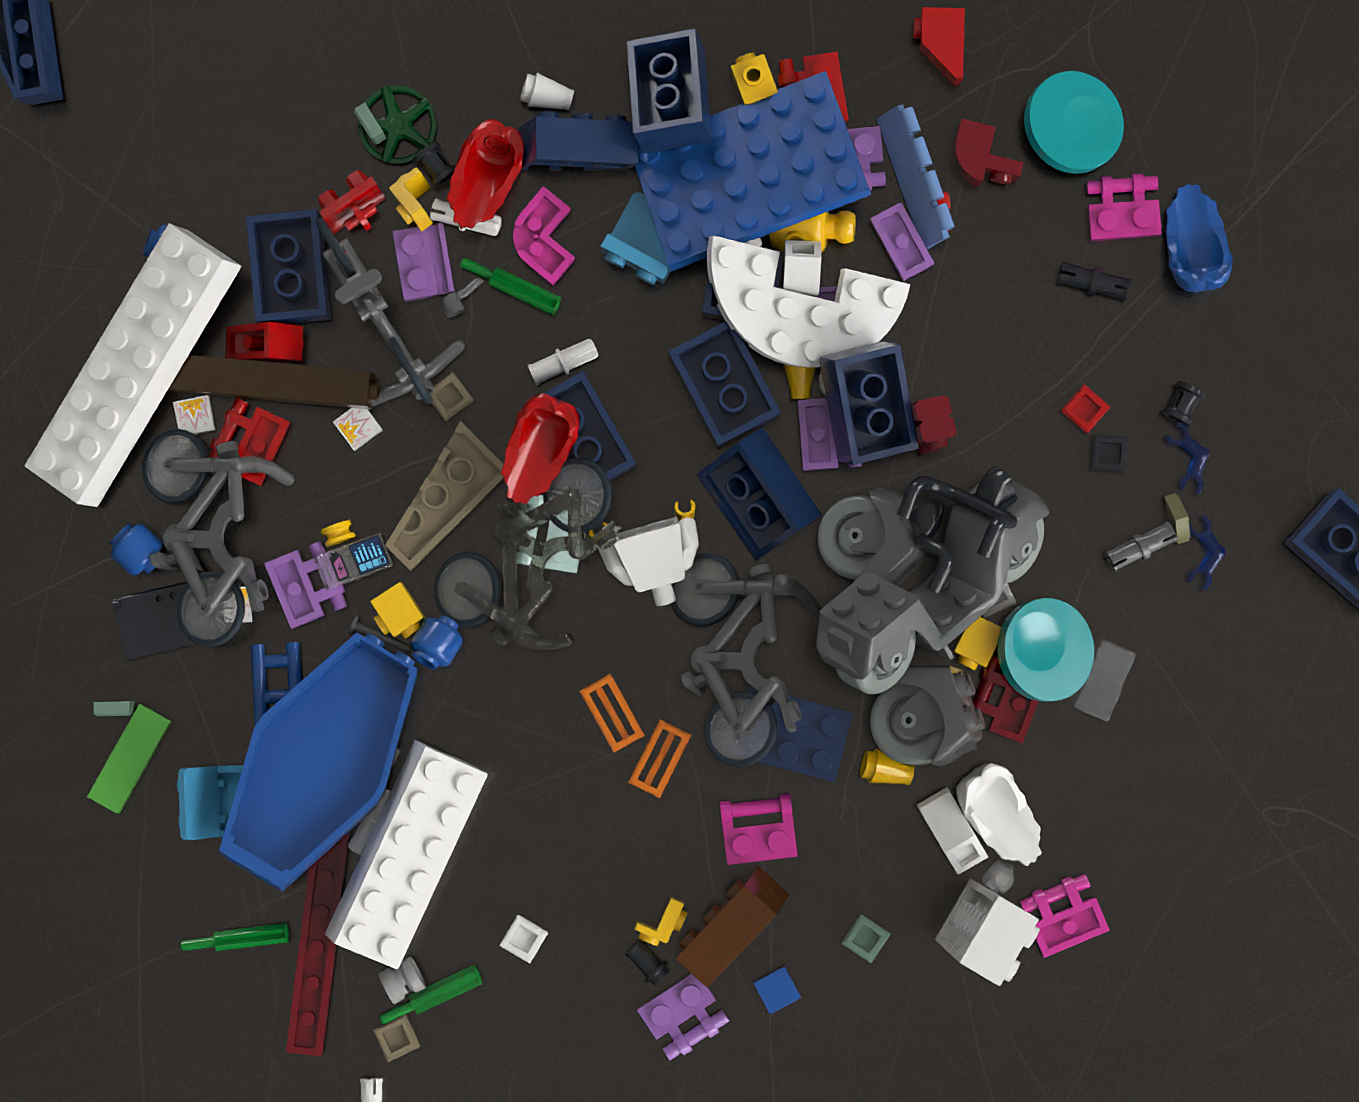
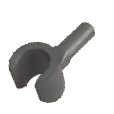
M480 276L473 279L463 289L448 294L444 298L442 308L448 318L454 317L465 310L461 300L466 298L484 282Z

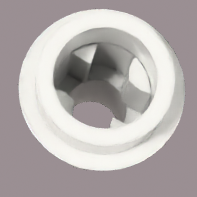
M527 73L520 101L527 102L528 107L569 110L574 90L568 89L539 73H536V75Z

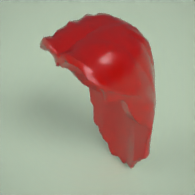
M488 119L476 126L463 142L459 158L450 179V190L446 197L450 209L454 212L453 222L458 223L460 229L467 227L472 229L478 222L483 223L486 220L493 219L496 211L503 205L513 182L522 168L524 142L521 132L516 128L505 127L498 120Z
M541 393L529 399L518 412L509 443L505 450V461L501 469L504 483L508 487L507 498L513 499L514 503L521 502L527 504L532 497H538L541 493L547 492L552 481L560 473L571 447L578 438V430L580 428L579 414L572 404L558 400L546 393Z

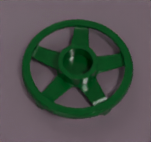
M399 85L382 87L365 101L369 108L381 96L383 98L386 115L383 118H375L387 138L384 142L382 154L370 145L365 135V129L358 120L357 127L360 140L371 155L383 162L391 164L408 163L413 161V158L434 140L436 133L434 110L428 99L415 89ZM392 93H406L417 98L419 102L401 111ZM425 110H427L430 118V132L427 139L412 127V122ZM405 138L420 147L417 152L409 156L392 158L398 141Z

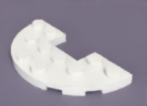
M710 236L708 240L709 282L713 285L714 293L719 303L717 306L723 318L732 330L735 329L749 343V347L761 355L785 365L806 368L821 367L820 356L878 343L896 322L908 296L910 284L846 268L840 270L834 302L776 288L773 285L780 252L717 236Z

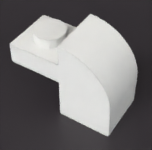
M785 240L783 289L804 295L818 296L821 272V242Z

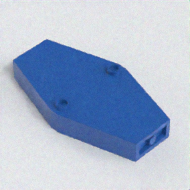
M355 633L263 714L254 727L219 852L224 858L281 892L378 806L385 794L418 669L413 666L415 663L413 659L399 651L394 655L383 648L384 642L372 634L367 633L364 637L359 633Z

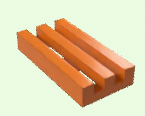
M611 674L580 690L582 697L613 752L645 736ZM609 685L632 726L634 734L628 735L602 686ZM591 692H597L623 739L617 743L590 696Z
M660 719L628 783L660 798L691 734ZM665 729L669 731V734L645 781L642 782L638 780V777L662 730ZM677 735L682 739L656 789L650 785Z

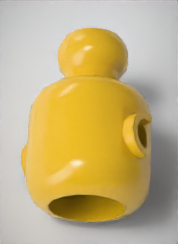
M828 211L770 233V244L774 249L785 252V240L820 241L822 253L826 248L827 239H835L842 244L854 241L856 216L850 211H840L837 214H829Z

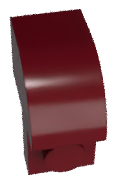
M961 119L953 146V160L959 174L967 182L978 187L983 182L984 174L990 175L991 181L1009 185L1011 181L1017 182L1021 176L1024 162L989 154L996 127Z

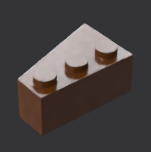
M758 865L743 883L738 880L724 895L727 900L720 908L715 904L701 919L705 924L698 932L691 929L678 944L683 949L676 957V960L707 988L773 920L790 894Z

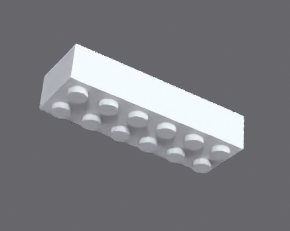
M414 740L325 932V935L334 944L398 970L488 776L486 772L474 765Z

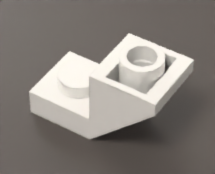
M948 787L917 804L921 814L958 875L988 858Z

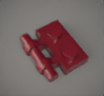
M992 656L987 667H982L979 678L982 680L975 698H972L974 708H979L982 715L986 714L993 717L988 731L1023 744L1039 701L1031 700L1018 693L1009 684L1005 676L999 674L1001 670L999 658ZM995 684L1004 687L997 707L988 704Z

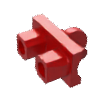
M356 170L347 176L345 180L350 188L349 192L339 198L335 191L331 189L325 191L317 198L322 209L319 213L334 234L344 227L351 230L360 223L366 231L372 228L367 218L376 213L378 210L375 206L386 199L372 176L368 178L360 170Z

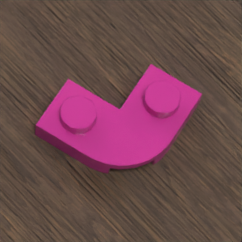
M543 186L518 216L514 224L513 241L517 254L522 261L554 286L575 261L573 255L550 237L571 209Z

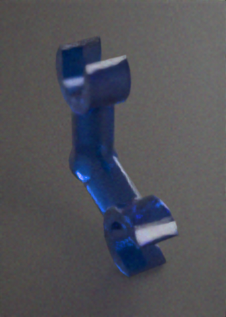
M1175 423L1182 430L1183 438L1180 441H1176L1171 436L1165 435L1166 441L1172 446H1181L1193 457L1189 472L1181 479L1179 487L1180 490H1183L1186 481L1190 478L1194 479L1198 484L1196 489V495H1198L1204 488V482L1201 477L1210 453L1208 449L1202 447L1189 436V430L1186 425Z
M1201 515V519L1206 526L1205 531L1197 533L1189 524L1190 535L1200 539L1208 551V555L1199 568L1189 573L1188 582L1194 578L1196 573H1202L1206 577V582L1201 588V591L1211 585V575L1220 561L1224 559L1226 551L1211 532L1212 524L1206 516Z

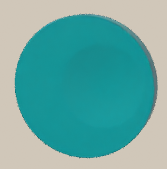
M1078 71L1057 73L1037 86L1026 104L1024 124L1028 140L1037 155L1057 170L1074 174L1092 171L1113 157L1121 144L1124 120L1119 102L1112 91L1092 75Z
M1053 598L1030 600L1016 607L1008 615L1001 627L998 638L999 663L1009 684L1026 698L1041 702L1062 700L1076 693L1089 677L1094 661L1093 637L1085 619L1068 603Z

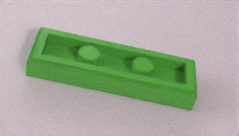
M139 704L87 797L120 814L172 721L145 705Z

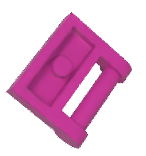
M790 793L779 794V798L732 804L730 800L720 801L727 865L798 857ZM776 812H781L782 822L733 828L732 818Z

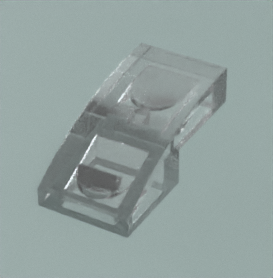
M1103 639L1094 658L1089 677L1082 686L1075 708L1108 722L1122 692V685L1136 657V653Z

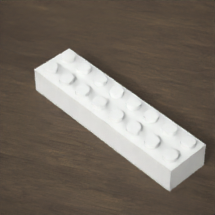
M169 223L26 462L25 467L75 503L98 507L242 266L189 230Z
M970 879L935 940L959 963L996 985L1001 986L1003 980L1010 982L1018 970L1020 962L1016 958L1023 946L1029 949L1036 939L1040 929L1035 925L1039 919Z

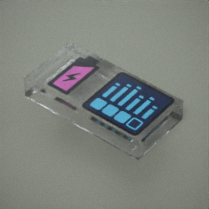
M381 533L314 557L326 591L393 566Z

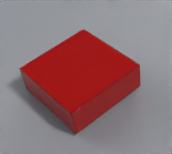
M1084 384L1060 412L1085 434H1088L1110 409V406Z

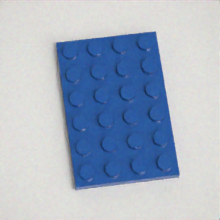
M826 71L780 88L773 96L750 105L742 103L711 115L712 142L645 154L638 144V164L635 165L671 271L707 258L710 236L745 243L871 195Z

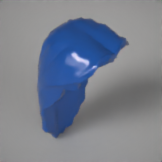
M1186 184L1185 187L1177 189V197L1175 200H1172L1171 205L1166 210L1167 226L1165 232L1169 254V268L1178 286L1185 291L1197 293L1222 287L1228 281L1232 270L1233 256L1229 250L1223 221L1218 214L1216 201L1203 194L1198 184L1193 186Z

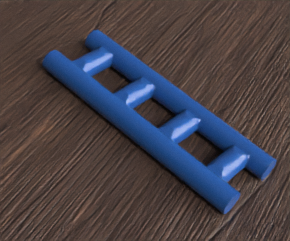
M300 642L286 643V654L265 655L264 644L250 645L255 726L261 716L268 711V704H276L302 681ZM287 668L288 689L267 690L266 669Z

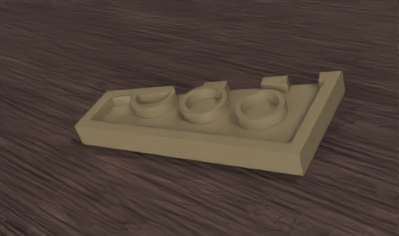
M461 421L385 545L410 571L504 479L501 475L503 463Z

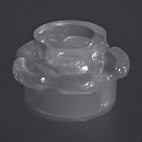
M1000 860L995 861L985 872L982 880L983 884L994 893L999 891L1001 893L1006 892L1015 880V876L1012 874L1013 866L1011 864L1006 865Z

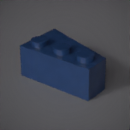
M0 0V70L14 99L28 105L63 99L49 0Z
M545 111L539 112L538 116L517 129L521 132L524 142L521 170H528V167L531 165H550V170H562L561 166L583 167L584 170H628L638 164V142L633 134V122L627 121L626 116L610 115L606 116L605 120H594L592 114L578 113L573 114L572 118H559L558 112Z

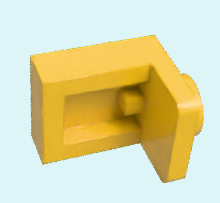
M414 168L409 173L399 177L397 182L390 186L389 189L400 204L395 209L407 224L414 221L418 228L424 231L433 222L416 199L430 189V185L418 168Z
M671 897L657 929L637 921L634 929L640 932L638 938L655 946H658L660 941L667 944L672 931L680 932L688 912L682 910L684 902Z

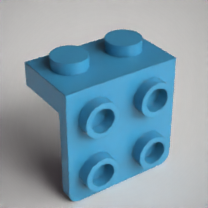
M636 192L629 200L611 235L607 234L601 249L606 254L605 259L620 268H623L624 265L637 271L635 275L649 284L654 285L657 281L664 285L671 273V269L668 266L644 194Z
M243 765L181 768L179 770L177 791L179 793L180 815L178 825L183 840L223 837Z

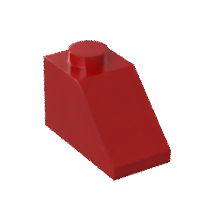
M922 7L920 18L914 17L913 39H919V50L952 85H960L963 79L965 8Z
M275 322L226 326L225 358L274 363L302 361L304 346L303 326Z

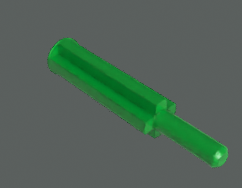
M462 258L460 262V267L490 280V286L552 314V316L560 306L561 296H557L498 267L493 271L467 258Z
M287 922L216 931L212 937L182 940L180 948L186 951L215 947L216 951L289 943V928Z
M474 965L427 986L417 993L414 992L408 995L410 1001L380 1014L379 1019L382 1024H386L414 1010L418 1015L481 985V975Z

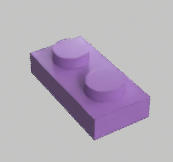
M901 202L870 218L869 221L902 282L935 264Z

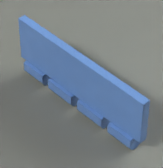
M902 104L891 109L876 120L878 126H880L881 135L912 223L926 249H929L949 238L947 230L955 226L947 203L941 205L937 203V200L944 198V194L935 170L926 171L925 167L933 163L924 138L919 137L915 139L914 134L921 131L913 107L904 109Z

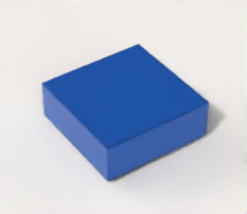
M785 966L753 982L769 1014L801 998Z

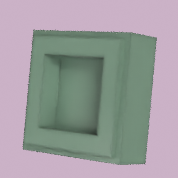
M364 102L356 107L354 113L373 144L376 143L377 145L387 139L366 103Z
M135 701L94 702V715L131 716L135 712Z
M860 913L841 943L872 963L891 933Z

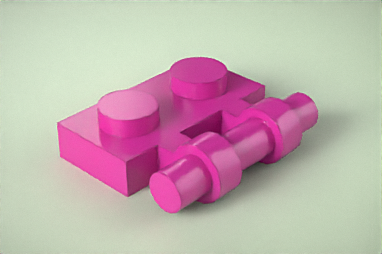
M1143 173L1132 174L1131 178L1112 179V176H1100V180L1086 181L1087 195L1100 194L1101 204H1090L1087 206L1090 241L1161 236L1159 200H1145L1144 195L1146 190H1158L1157 176L1144 177ZM1132 192V201L1113 203V193Z
M1085 874L1074 879L1069 876L1062 879L1061 884L1045 891L1042 889L1031 892V897L1020 901L1024 911L1029 913L1038 909L1042 917L1035 925L1040 929L1035 940L1044 958L1110 931L1096 897L1083 902L1078 892L1091 887ZM1067 897L1071 907L1053 914L1049 904Z

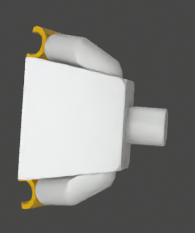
M690 500L691 510L683 513L679 510L678 501H676L674 507L675 517L616 534L612 533L606 522H603L606 528L603 536L596 537L593 529L590 530L589 535L599 545L598 550L606 569L624 585H634L637 592L651 589L656 606H663L676 601L671 583L685 579V571L692 567L699 545L696 522L693 519L695 516V502Z

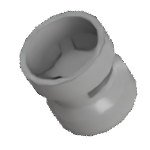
M411 956L402 960L398 970L388 967L378 973L381 983L393 1004L404 1000L405 995L410 991L417 993L426 988L423 976Z

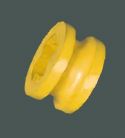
M342 521L321 529V534L327 537L325 546L331 547L355 538V533L349 530L351 521Z

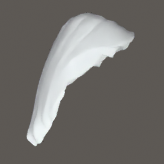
M985 763L975 768L970 774L963 777L956 786L958 802L966 820L982 837L986 845L993 848L1002 859L1018 860L1025 866H1028L1031 862H1036L1037 857L1042 854L1039 848L1041 828L1035 821L1033 813L1026 803L1025 796L1015 784L1013 775L1007 768L994 763Z

